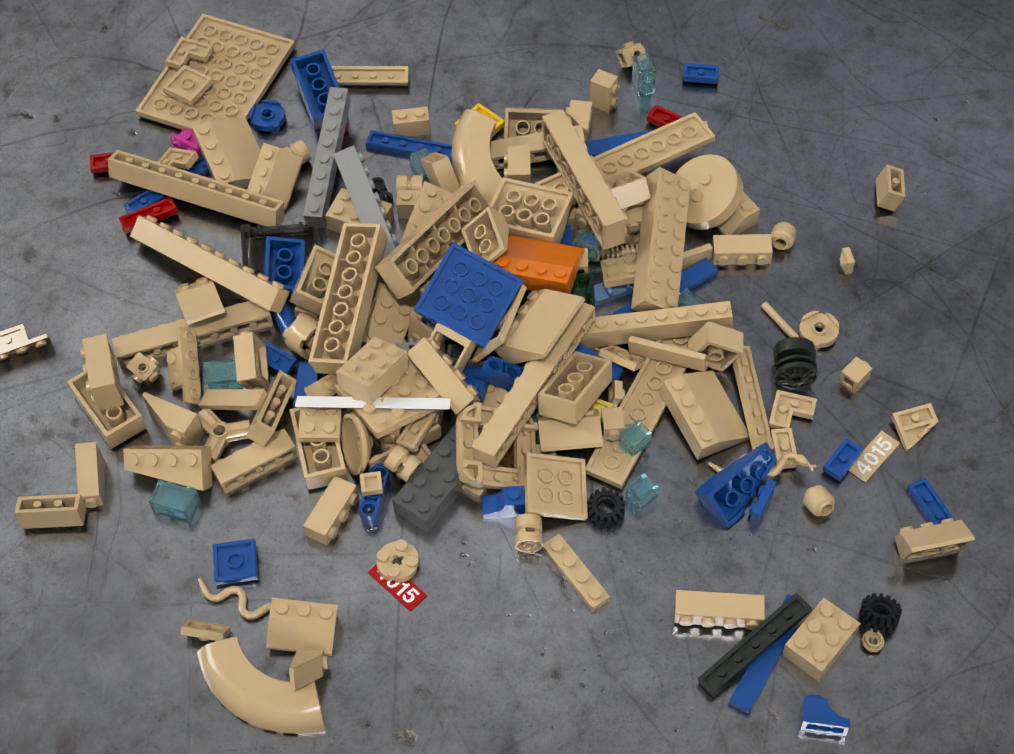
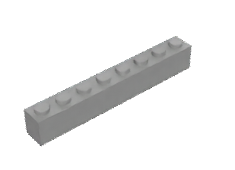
M330 87L303 214L306 225L310 227L325 228L326 226L325 215L329 210L338 167L333 154L341 151L351 103L348 88Z
M353 145L333 155L360 223L381 224L387 235L383 260L399 244L395 234H390V231L393 229L389 220L385 221L384 219L387 214L383 205L380 207L378 203H381L378 193L373 192V189H376L372 178H367L370 173L366 164L362 165V162H364L361 151L357 152Z

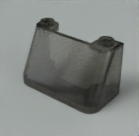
M307 219L305 225L303 222L267 227L257 225V229L256 227H250V224L240 225L243 267L245 265L255 269L254 273L257 275L263 272L266 236L305 240L304 266L314 245L320 246V224L317 219Z

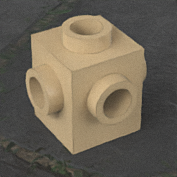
M630 41L623 44L624 48L615 51L621 68L630 66L635 68L642 65L641 61L646 60V51L641 42L634 43Z
M140 352L126 366L133 373L131 376L140 384L145 382L147 385L150 382L153 383L159 377V371L161 370L156 366L159 362L150 355L146 358Z

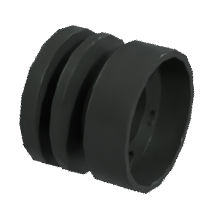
M791 337L775 344L773 347V360L777 384L785 388L799 389L807 387L817 380L816 349L811 340L802 337Z

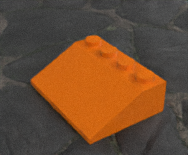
M509 235L507 250L495 259L493 264L523 279L522 284L527 287L526 290L538 291L549 289L570 294L585 248Z

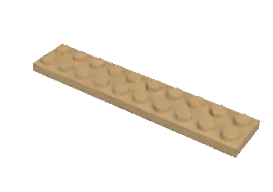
M694 112L593 158L596 168L600 169L603 174V180L629 170L642 174L715 141V135L697 113ZM560 172L535 183L570 192ZM573 197L572 205L576 204V201H575L574 197Z
M424 181L400 243L453 193ZM384 281L365 328L362 345H366L374 336L393 345L396 343L402 345V339H404L409 327V314L414 310L420 299L419 288L413 293L397 299Z
M692 336L656 340V342L688 350V340ZM646 358L619 406L622 407L626 434L633 429V425L635 426L634 430L619 440L603 439V447H596L586 465V474L620 489L623 488L667 407L659 393L663 381L680 374H685L687 367Z

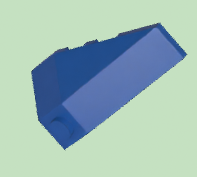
M764 442L709 478L694 492L704 508L725 527L729 528L744 514L747 509L745 506L751 497L754 498L757 493L755 491L761 480H765L777 458L768 443Z

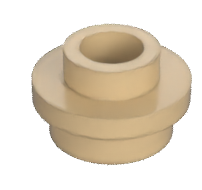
M873 630L868 631L862 637V645L869 652H878L884 646V637L878 631L877 633L873 632ZM869 640H874L876 645L871 644Z

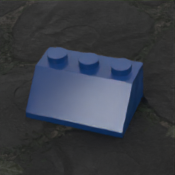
M266 236L263 274L270 277V282L274 280L284 285L283 288L290 291L289 297L292 295L304 268L305 240Z

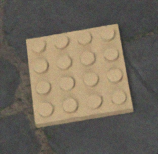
M409 358V369L380 396L382 403L385 397L442 398ZM338 384L334 385L335 392L340 397H352L356 401L360 400L339 390ZM365 404L363 408H350L377 439L438 410L375 408L374 404Z

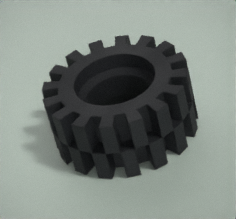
M605 487L602 488V492L599 489L595 490V494L591 493L587 501L588 518H591L593 524L596 522L597 527L603 524L605 529H607V525L613 528L614 523L616 525L620 524V520H623L625 515V500H623L622 494L619 496V491L617 490L613 493V488L610 487L609 491H606ZM601 503H610L614 506V510L611 513H602L599 511L598 506Z
M872 593V596L867 595L861 604L859 621H861L863 626L867 625L866 629H874L873 632L877 633V630L881 634H885V630L887 633H891L892 630L894 631L898 627L902 613L901 605L899 603L896 604L897 600H890L891 596L889 595L883 597L882 593H879V596L876 593Z

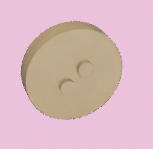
M713 154L698 156L685 163L675 173L691 181L687 227L697 230L716 227L725 222L739 206L743 194V181L737 169L724 157Z

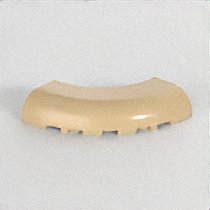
M466 109L454 132L451 153L452 168L460 187L475 180L491 203L502 180L492 162L489 147L496 130V120L476 110Z
M237 636L206 644L197 652L200 669L213 695L236 717L241 718L256 728L276 731L278 734L294 733L309 735L326 732L315 681L291 691L290 682L277 680L263 674L247 660L242 652Z

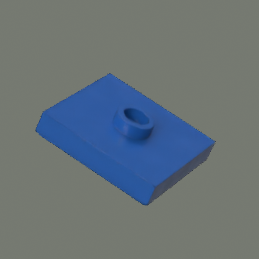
M255 538L212 544L215 585L258 580Z

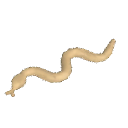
M788 452L780 457L775 467L770 470L766 477L771 478L780 474L788 459H794L802 467L809 466L811 471H814L813 468L816 465L809 464L808 460L801 454ZM708 462V466L713 468V470H715L717 473L724 469L718 465H715L714 463Z
M198 579L202 594L212 602H219L232 594H237L239 597L238 611L245 619L254 620L270 611L271 603L265 604L255 611H248L246 591L239 586H230L218 594H211L203 579Z

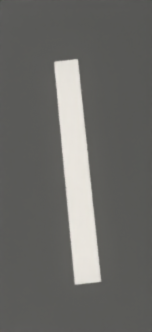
M297 396L295 407L363 408L368 403L362 400L356 401L352 397ZM379 397L373 404L375 408L450 409L451 398L385 397L383 402H381V397Z

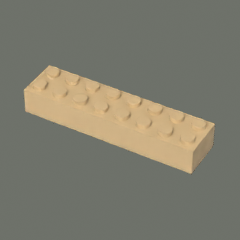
M563 109L542 116V142L570 192L574 193V199L602 249L606 250L625 243L627 215L625 211H621L618 199L613 197L610 185L603 180L601 170L596 168L595 160L592 155L588 154L585 142H581L579 132L573 128L570 116H566Z
M661 167L646 176L651 199L646 200L643 204L631 309L637 312L678 307L691 181Z
M475 180L459 187L375 267L397 299L413 293L439 267L452 242L460 246L465 242L461 229L490 205V201Z
M343 223L308 360L316 373L337 374L336 371L361 348L379 273L375 267L382 261L387 235L381 224Z

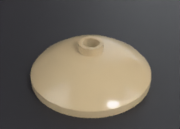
M349 413L345 414L342 418L341 451L350 473L360 475L365 471L370 460L373 440L361 419L355 414Z

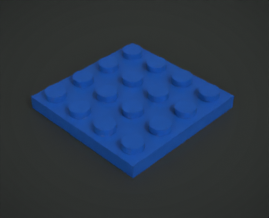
M452 242L416 304L414 312L474 341L475 345L480 348H485L521 287L523 279Z

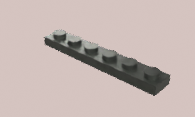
M795 593L697 678L698 682L712 697L716 696L812 612V607Z

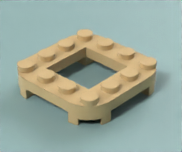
M476 402L466 407L459 413L456 420V466L460 481L482 488L502 490L503 487L524 486L525 489L524 455L527 452L536 453L535 432L539 429L538 423H534L530 417L513 441L514 468L498 466L494 468L490 465H482L481 461L474 459L471 445L473 440L479 437L478 428H483L484 424L492 418L495 407L481 406V402Z

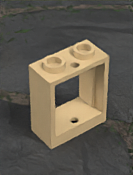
M437 323L429 339L433 338L440 344L445 335L465 346L454 366L456 370L459 369L463 372L476 347L474 341Z
M249 331L233 336L237 382L246 389L267 390L270 383L266 344L253 332Z

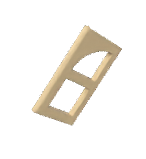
M521 285L511 302L509 311L505 313L496 331L501 328L499 335L489 340L485 348L478 346L472 359L473 362H479L504 343L527 289L525 285Z

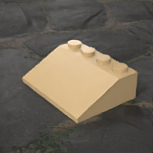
M246 118L209 120L192 126L195 140L200 147L212 178L236 187L247 188L261 150Z
M503 177L489 206L504 214L509 227V235L560 244L574 193Z
M316 244L314 245L289 302L320 316L335 253ZM381 275L377 277L366 326L384 283Z
M549 289L532 291L527 296L528 300L517 310L518 314L511 324L505 341L495 349L496 353L503 360L513 364L545 358L585 299L581 296Z
M713 370L680 374L663 381L659 393L697 460L750 439L747 428Z

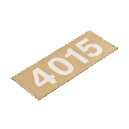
M881 430L863 450V453L849 469V472L866 482L900 442Z

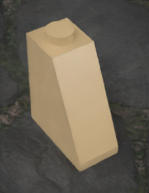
M434 152L419 159L431 184L451 193H454L460 187L448 156Z
M97 442L76 443L78 494H81L85 507L94 508L104 505L106 462Z

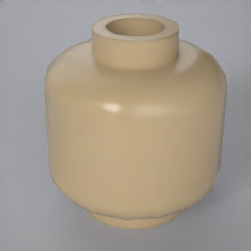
M787 222L777 223L771 232L772 246L778 250H788L793 246L796 238L795 227Z
M816 485L806 490L803 503L813 515L827 516L834 509L835 498L824 486Z

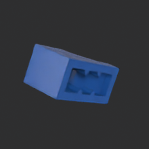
M524 486L503 487L496 494L482 496L484 519L517 517L525 514Z
M815 694L804 697L801 730L847 735L850 728V719L836 714L828 705V699Z

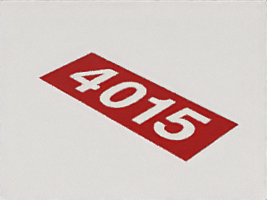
M377 564L368 571L377 582L410 611L427 596L411 580L402 583H396L395 580L390 579L389 581L385 580L379 574Z

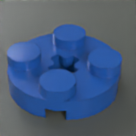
M267 99L262 100L261 104L257 106L256 104L253 105L249 111V117L255 130L277 132L285 122L286 113L284 107L278 101Z

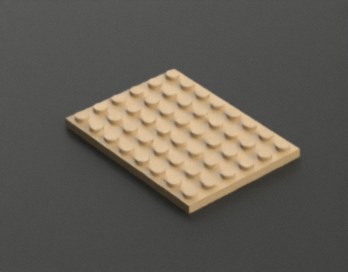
M202 14L186 38L213 45L214 50L206 62L190 58L186 65L212 77L214 83L191 106L164 93L162 87L179 70L166 66L135 110L136 115L182 130L185 128L193 131L192 126L209 120L246 118L248 120L250 109L253 105H258L296 46L295 40Z

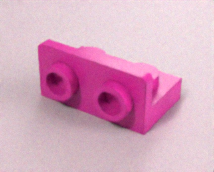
M184 128L178 135L170 134L171 144L174 148L196 151L199 158L203 156L193 131Z

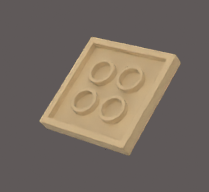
M527 452L524 455L525 514L531 513L544 517L585 521L588 518L585 459Z

